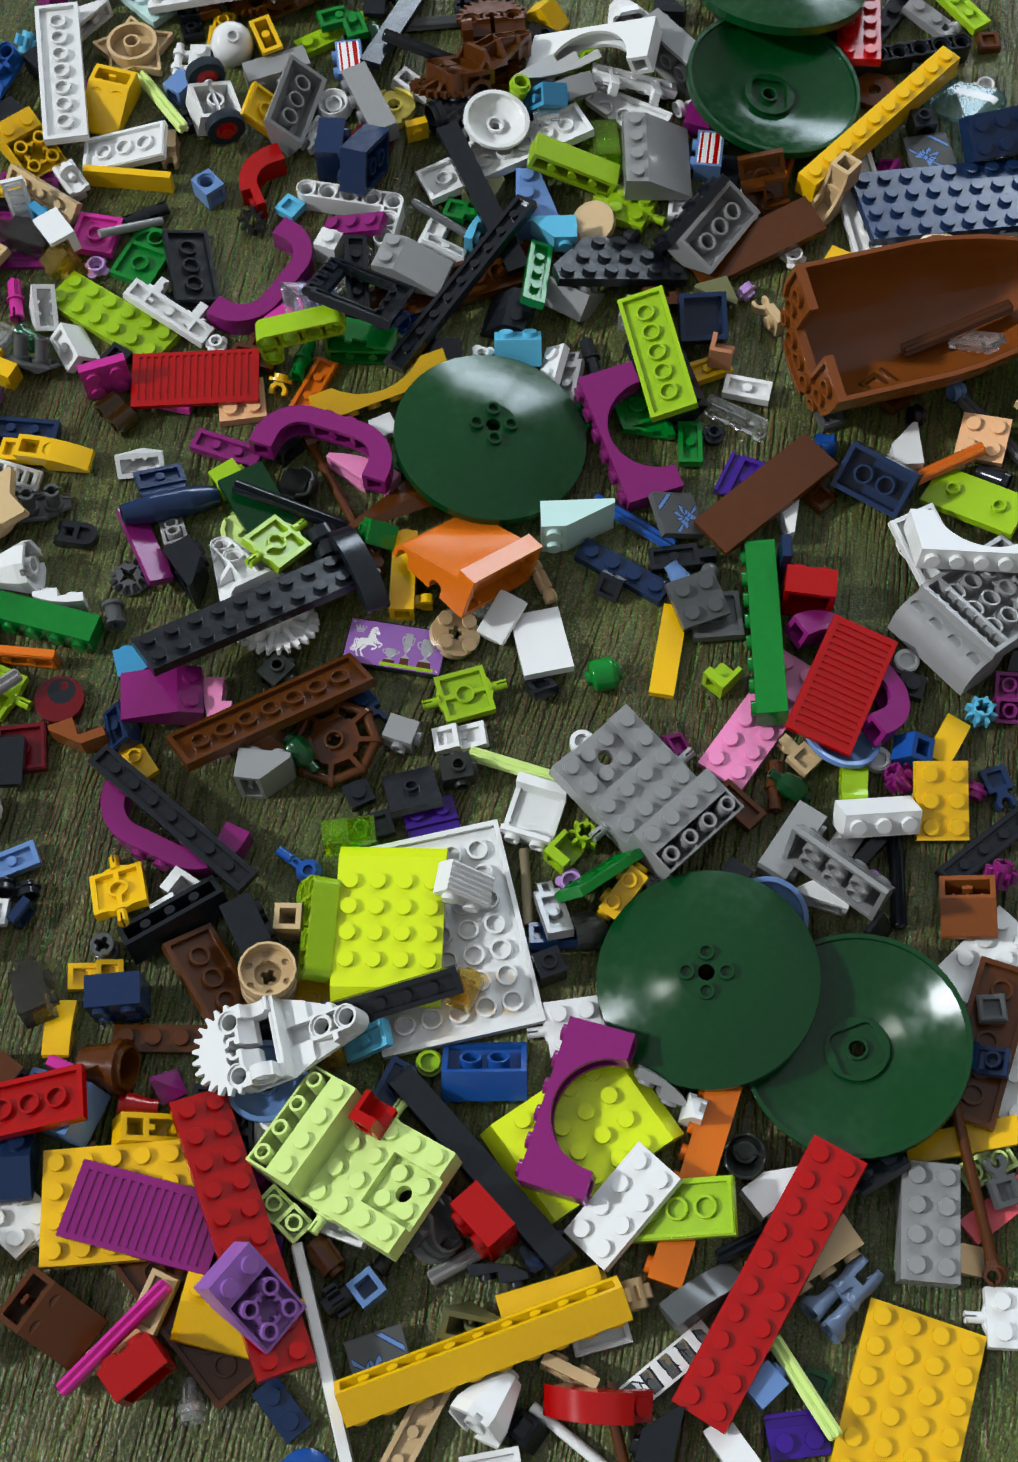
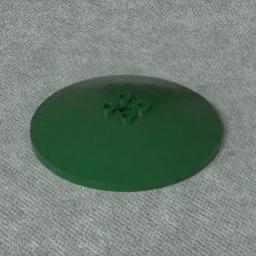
M700 0L712 13L734 25L756 32L782 36H808L840 29L854 21L862 12L865 0Z
M722 18L711 24L699 35L688 57L686 84L696 110L704 121L720 136L752 153L782 147L784 159H799L818 155L853 125L859 112L861 93L855 70L844 52L823 33L808 36L766 34L742 28ZM764 95H770L772 99L766 98Z
M471 355L458 357L442 362L421 374L403 395L396 411L393 429L396 458L401 470L413 488L424 499L443 512L479 524L508 525L539 517L540 501L564 500L569 495L580 477L586 456L587 440L584 424L577 407L568 394L554 380L538 369L523 362L501 356ZM494 424L498 426L499 430L491 431L487 428V425Z
M703 870L681 873L665 878L640 892L621 910L611 924L600 949L596 984L599 1006L606 1025L636 1035L638 1044L632 1062L650 1069L678 1088L714 1092L736 1089L752 1084L776 1071L791 1058L807 1037L814 1022L820 999L821 972L812 936L801 917L785 899L764 884L751 878L725 871ZM711 967L715 974L712 979L703 980L698 975L700 969Z
M864 933L838 934L814 940L821 972L820 999L814 1022L807 1037L791 1058L765 1078L749 1084L751 1091L772 1123L786 1136L805 1148L808 1147L815 1134L862 1161L888 1158L906 1152L934 1135L950 1119L965 1094L971 1076L974 1047L972 1028L964 1002L948 976L933 961L913 947L900 941ZM854 1043H861L865 1046L866 1050L862 1056L855 1057L850 1054V1047Z

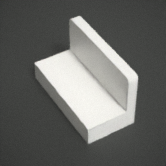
M56 207L32 220L51 247L66 241L74 252L82 249L75 231Z
M60 322L50 337L54 349L69 373H75L77 365L82 364L84 360L94 361L100 359L82 326Z

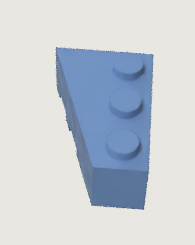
M516 168V195L519 194L535 200L538 206L531 216L558 215L541 173L529 168ZM531 216L516 234L517 240L536 239L531 235Z

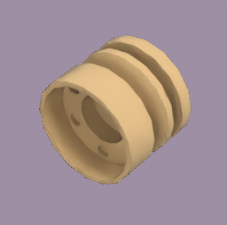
M265 941L254 944L243 953L237 969L242 996L247 1004L255 1003L263 996L272 995L279 999L293 1000L296 997L298 990L295 958L288 948L277 942Z

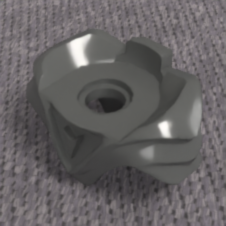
M404 1191L399 1197V1202L408 1201L412 1196V1191ZM443 1192L403 1251L404 1254H408L412 1250L416 1257L427 1265L450 1260L452 1255L464 1244V1240L458 1234L453 1225L454 1221L450 1217L453 1214L450 1207L452 1200L446 1193Z

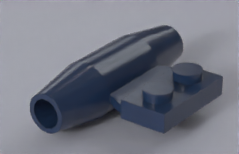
M180 463L133 472L135 485L139 495L142 497L119 505L123 524L158 523L172 518L191 516L220 504V496L216 485L187 486V479Z

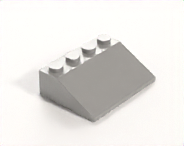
M623 112L621 141L624 200H688L692 198L688 130L646 112Z
M804 824L793 827L782 858L873 921L895 889L886 877L876 875L870 871L863 861L853 859L847 855L840 845L836 843L831 844L815 828H808Z

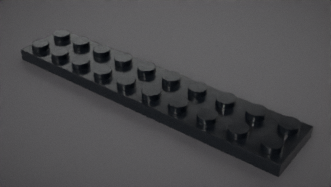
M334 553L131 639L132 647L156 677L351 593L358 588L341 555ZM378 568L379 573H380L381 578H382V571Z

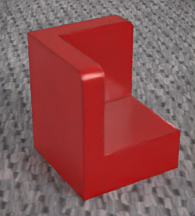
M366 1089L348 1118L358 1130L380 1141L398 1112L395 1108L380 1101L373 1091Z

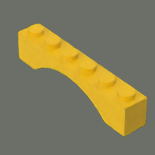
M443 348L421 355L402 379L381 391L368 394H352L330 388L307 398L312 407L331 410L336 414L345 415L346 417H353L359 415V409L367 407L370 411L381 407V401L390 399L391 403L402 399L403 393L421 374L447 361Z

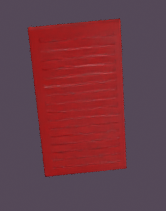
M258 348L133 354L130 407L132 409L258 404L260 402V352Z
M834 614L784 728L849 758L898 642Z

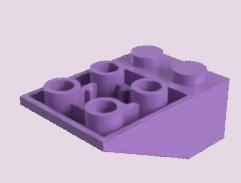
M234 1241L193 1287L215 1312L264 1354H268L307 1307L250 1242Z

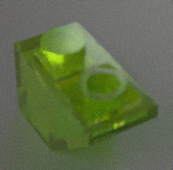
M374 815L321 821L322 842L326 857L339 855L341 846L366 847L377 841Z

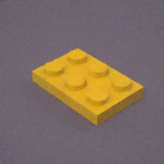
M913 761V799L923 810L919 834H914V841H970L968 761Z

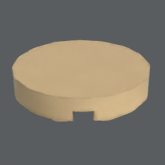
M593 200L586 202L578 207L573 214L577 218V231L581 239L594 236L611 237L614 233L616 226L615 214L610 206L603 201Z

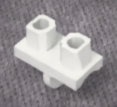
M72 159L62 162L61 166L52 167L54 175L70 197L76 201L87 197L86 191L91 189L90 185Z

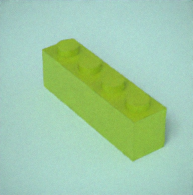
M538 133L530 146L526 168L591 193L608 197L617 187L620 164Z

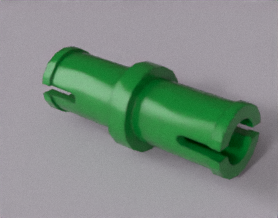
M316 341L302 343L298 352L295 353L293 357L294 364L289 374L290 379L293 381L302 382L304 380L306 370L312 363L311 356L316 346Z

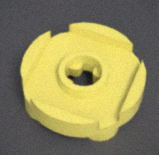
M393 87V91L386 92V89L381 90L397 121L398 128L402 129L404 121L413 119L416 113L413 95L408 90L400 87Z

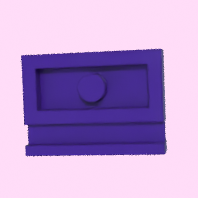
M732 451L714 488V494L725 496L765 463L745 455H736V452Z
M453 795L441 796L443 807L403 816L408 837L413 838L460 827Z
M809 1409L762 1416L770 1462L832 1454L830 1441L819 1427Z

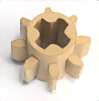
M641 1277L621 1282L631 1313L650 1307L648 1299L654 1298L649 1282L643 1284Z

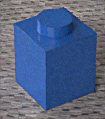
M917 731L895 735L890 760L899 762L901 765L908 762L912 768L913 761H932L935 739Z

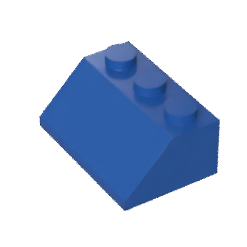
M476 1042L443 1046L441 1069L442 1101L452 1103L464 1101H479L481 1103L507 1101L516 1103L527 1101V1042Z

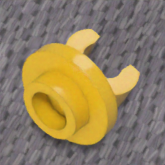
M275 373L274 377L269 376V381H273L269 386V393L275 395L276 388L281 386V396L287 397L289 390L286 384L292 385V381L288 380L289 375Z

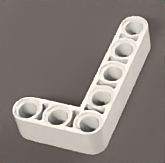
M309 179L302 180L296 185L297 197L306 203V210L341 216L384 211L388 216L383 235L373 236L375 253H377L386 233L396 235L401 233L405 219L404 199L399 193L371 189L366 196L341 192L340 184Z

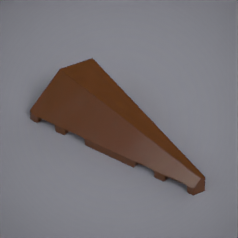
M406 479L347 526L350 525L357 531L359 524L364 521V517L385 522L434 505L424 499Z

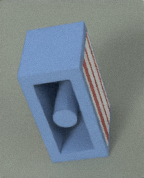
M360 39L335 41L336 51H331L333 65H337V67H333L335 81L340 83L343 80L342 70L360 63L362 56Z
M698 130L697 139H693L691 153H695V156L690 158V170H693V180L708 181L713 176L715 178L720 176L724 138L716 131Z

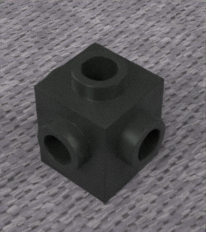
M275 652L273 655L267 656L256 670L259 682L267 689H270L298 676L297 663L288 654L285 656L282 653L277 655Z
M454 751L447 756L438 757L444 791L451 789L460 791L475 785L474 776L479 775L476 759L471 760L469 751Z

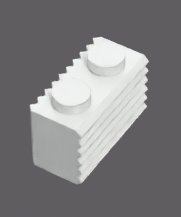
M454 859L439 862L433 894L441 896V900L445 903L462 905V910L469 913H477L478 910L490 907L495 878Z

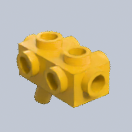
M637 861L629 866V868L617 874L615 877L618 880L617 884L613 889L608 887L599 898L602 903L598 907L597 913L609 922L612 918L615 920L621 910L642 891L651 879L646 874L649 869Z

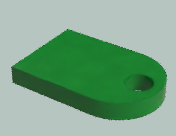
M152 227L136 232L110 269V277L127 284H131L135 278H138L147 285L152 284L154 286L166 269L167 264L163 241L161 240L156 243L151 241L155 238H162L163 229Z

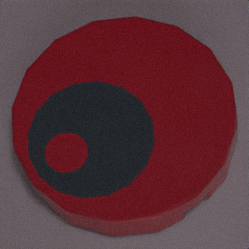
M56 676L46 680L38 687L34 695V707L37 714L49 724H54L71 717L73 720H76L82 714L86 703V696L82 686L75 679L67 676Z

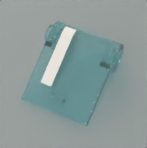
M951 79L922 108L932 106L936 118L959 124L958 119L1004 108L1007 104V99L999 90Z

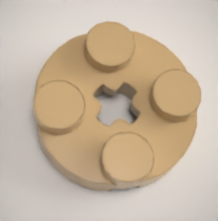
M452 609L440 612L429 629V638L433 647L436 646L441 651L440 654L448 659L460 660L467 657L475 650L480 641V634L477 632V619L472 614L460 618ZM454 629L459 632L460 636L454 639V636L449 634V631Z

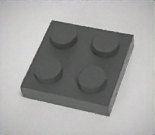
M712 567L666 583L664 586L683 632L730 616L731 614Z

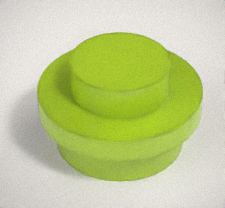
M432 1049L422 1051L417 1056L415 1062L419 1074L427 1078L437 1076L442 1069L441 1054Z

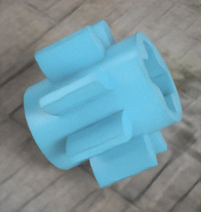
M23 29L22 34L16 33L14 43L19 45V52L25 53L37 45L36 33Z
M974 696L972 703H967L964 708L965 711L969 712L965 720H969L973 724V728L982 725L988 728L990 721H995L998 716L997 713L993 712L997 704L992 703L988 696L985 698Z

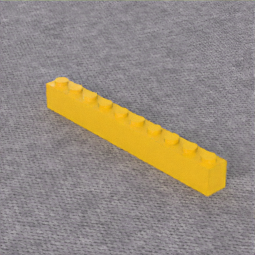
M942 46L798 173L795 191L802 197L805 196L812 203L826 178L830 163L844 150L859 160L865 157L908 118L911 109L920 108L955 77L961 57L945 46Z
M617 1275L333 1381L335 1398L346 1428L362 1426L372 1418L380 1415H391L401 1407L409 1404H420L430 1396L438 1393H449L459 1385L467 1382H478L488 1374L496 1371H507L517 1363L525 1360H536L546 1352L563 1350L575 1341L592 1339L599 1332L610 1328H621L628 1321L633 1320L623 1287Z

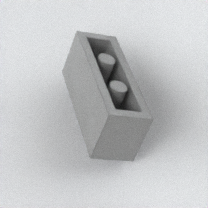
M300 45L241 63L248 88L256 81L270 92L275 91L290 54L312 68L304 46Z
M799 800L758 861L755 871L763 876L778 877L792 883L800 870L784 860L782 856L793 827L804 824L808 828H815L824 835L827 827L824 826L827 816Z

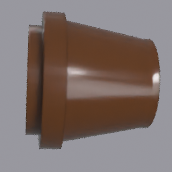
M121 1038L110 1043L83 1046L78 1052L75 1064L82 1063L86 1067V1081L92 1082L100 1089L107 1090L111 1095L122 1096L126 1092H130L137 1083L141 1067L140 1054L134 1042L130 1039Z

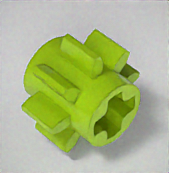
M588 818L580 823L575 820V830H569V837L574 838L571 847L578 846L582 853H584L585 849L589 848L595 850L596 843L592 841L594 837L590 839L586 835L591 833L597 825L589 822Z

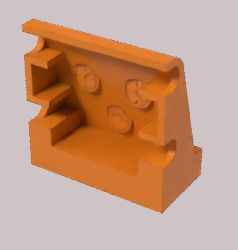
M454 517L396 546L393 555L398 557L406 553L408 556L407 568L427 587L438 583L441 588L439 598L460 618H463L492 602L499 590L502 589L510 592L528 582L543 546L530 534L520 538L498 525L479 524Z

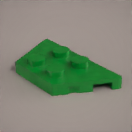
M640 384L638 393L621 401L613 410L623 434L675 440L676 433L671 422L656 421L652 423Z

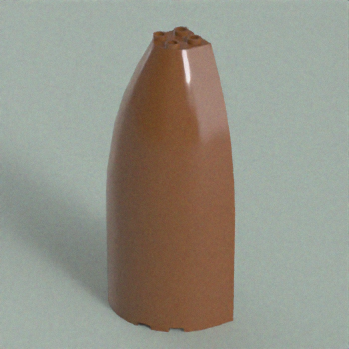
M993 234L937 236L908 240L795 265L783 287L782 296L786 297L785 307L780 309L781 325L786 328L785 339L782 341L788 368L799 395H805L806 406L813 413L819 412L820 416L944 388L978 376L1018 357V237ZM1004 300H1010L1013 305V312L908 357H905L901 351L902 343ZM882 367L900 381L887 377L879 371V368ZM874 372L889 382V384H883L873 379L867 383L872 389H865L858 385Z

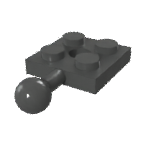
M706 563L702 566L700 571L712 567L716 578H719L720 569L716 564ZM738 590L722 591L731 611L730 616L693 628L694 643L744 639L745 632Z

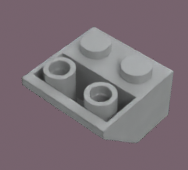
M549 276L544 305L578 322L589 319L604 298L605 293L599 291V286H557L554 277Z
M248 746L247 748H238L233 777L241 797L268 799L296 779L297 770L291 752L280 748L271 751L262 750L256 746Z

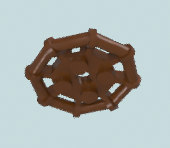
M344 700L339 704L301 720L294 733L296 736H304L310 723H314L312 734L310 735L309 733L308 737L304 738L315 752V762L328 767V774L319 771L316 775H312L307 768L301 769L299 767L297 773L301 777L306 776L326 784L329 788H335L336 785L361 775L366 776L368 774L367 770L379 747L383 745V738L379 735L372 716V709ZM344 710L356 716L353 719H346L341 715V711ZM333 711L332 715H329L319 720L316 718L318 716ZM362 722H364L369 736L360 735L358 726ZM336 736L338 739L341 738V741L338 745L329 746L328 743L332 742L331 737ZM368 745L361 761L359 762L356 759V757L360 754L361 746ZM350 762L355 766L336 774V768Z

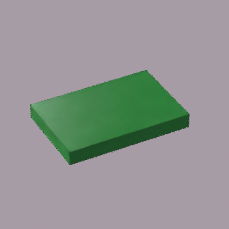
M640 848L613 855L557 891L554 896L558 903L583 897L643 858L644 855Z

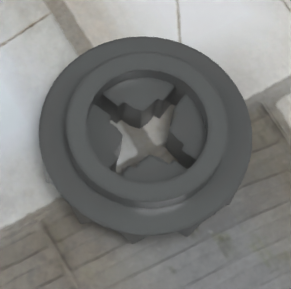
M135 559L129 562L124 560V563L115 565L114 571L110 572L111 586L120 595L134 596L141 593L148 586L138 561ZM124 573L133 574L135 581L126 579Z

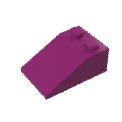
M181 665L156 677L149 669L120 674V722L191 725L201 720L204 713L202 667Z

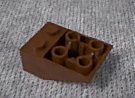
M34 1265L31 1266L0 1307V1321L68 1371L84 1356L109 1322L51 1276Z

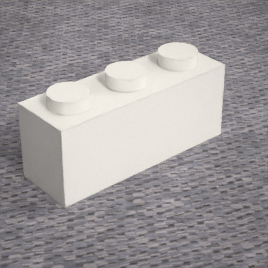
M911 796L835 800L832 824L843 839L919 834L923 810Z

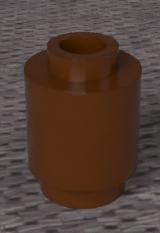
M321 1234L306 1246L307 1258L323 1279L330 1277L334 1280L346 1270L344 1264L347 1262V1259L331 1238H326L324 1234Z

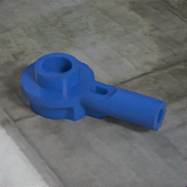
M283 846L276 850L275 854L296 869V876L299 882L310 875L322 876V868L317 861L313 859L302 861Z

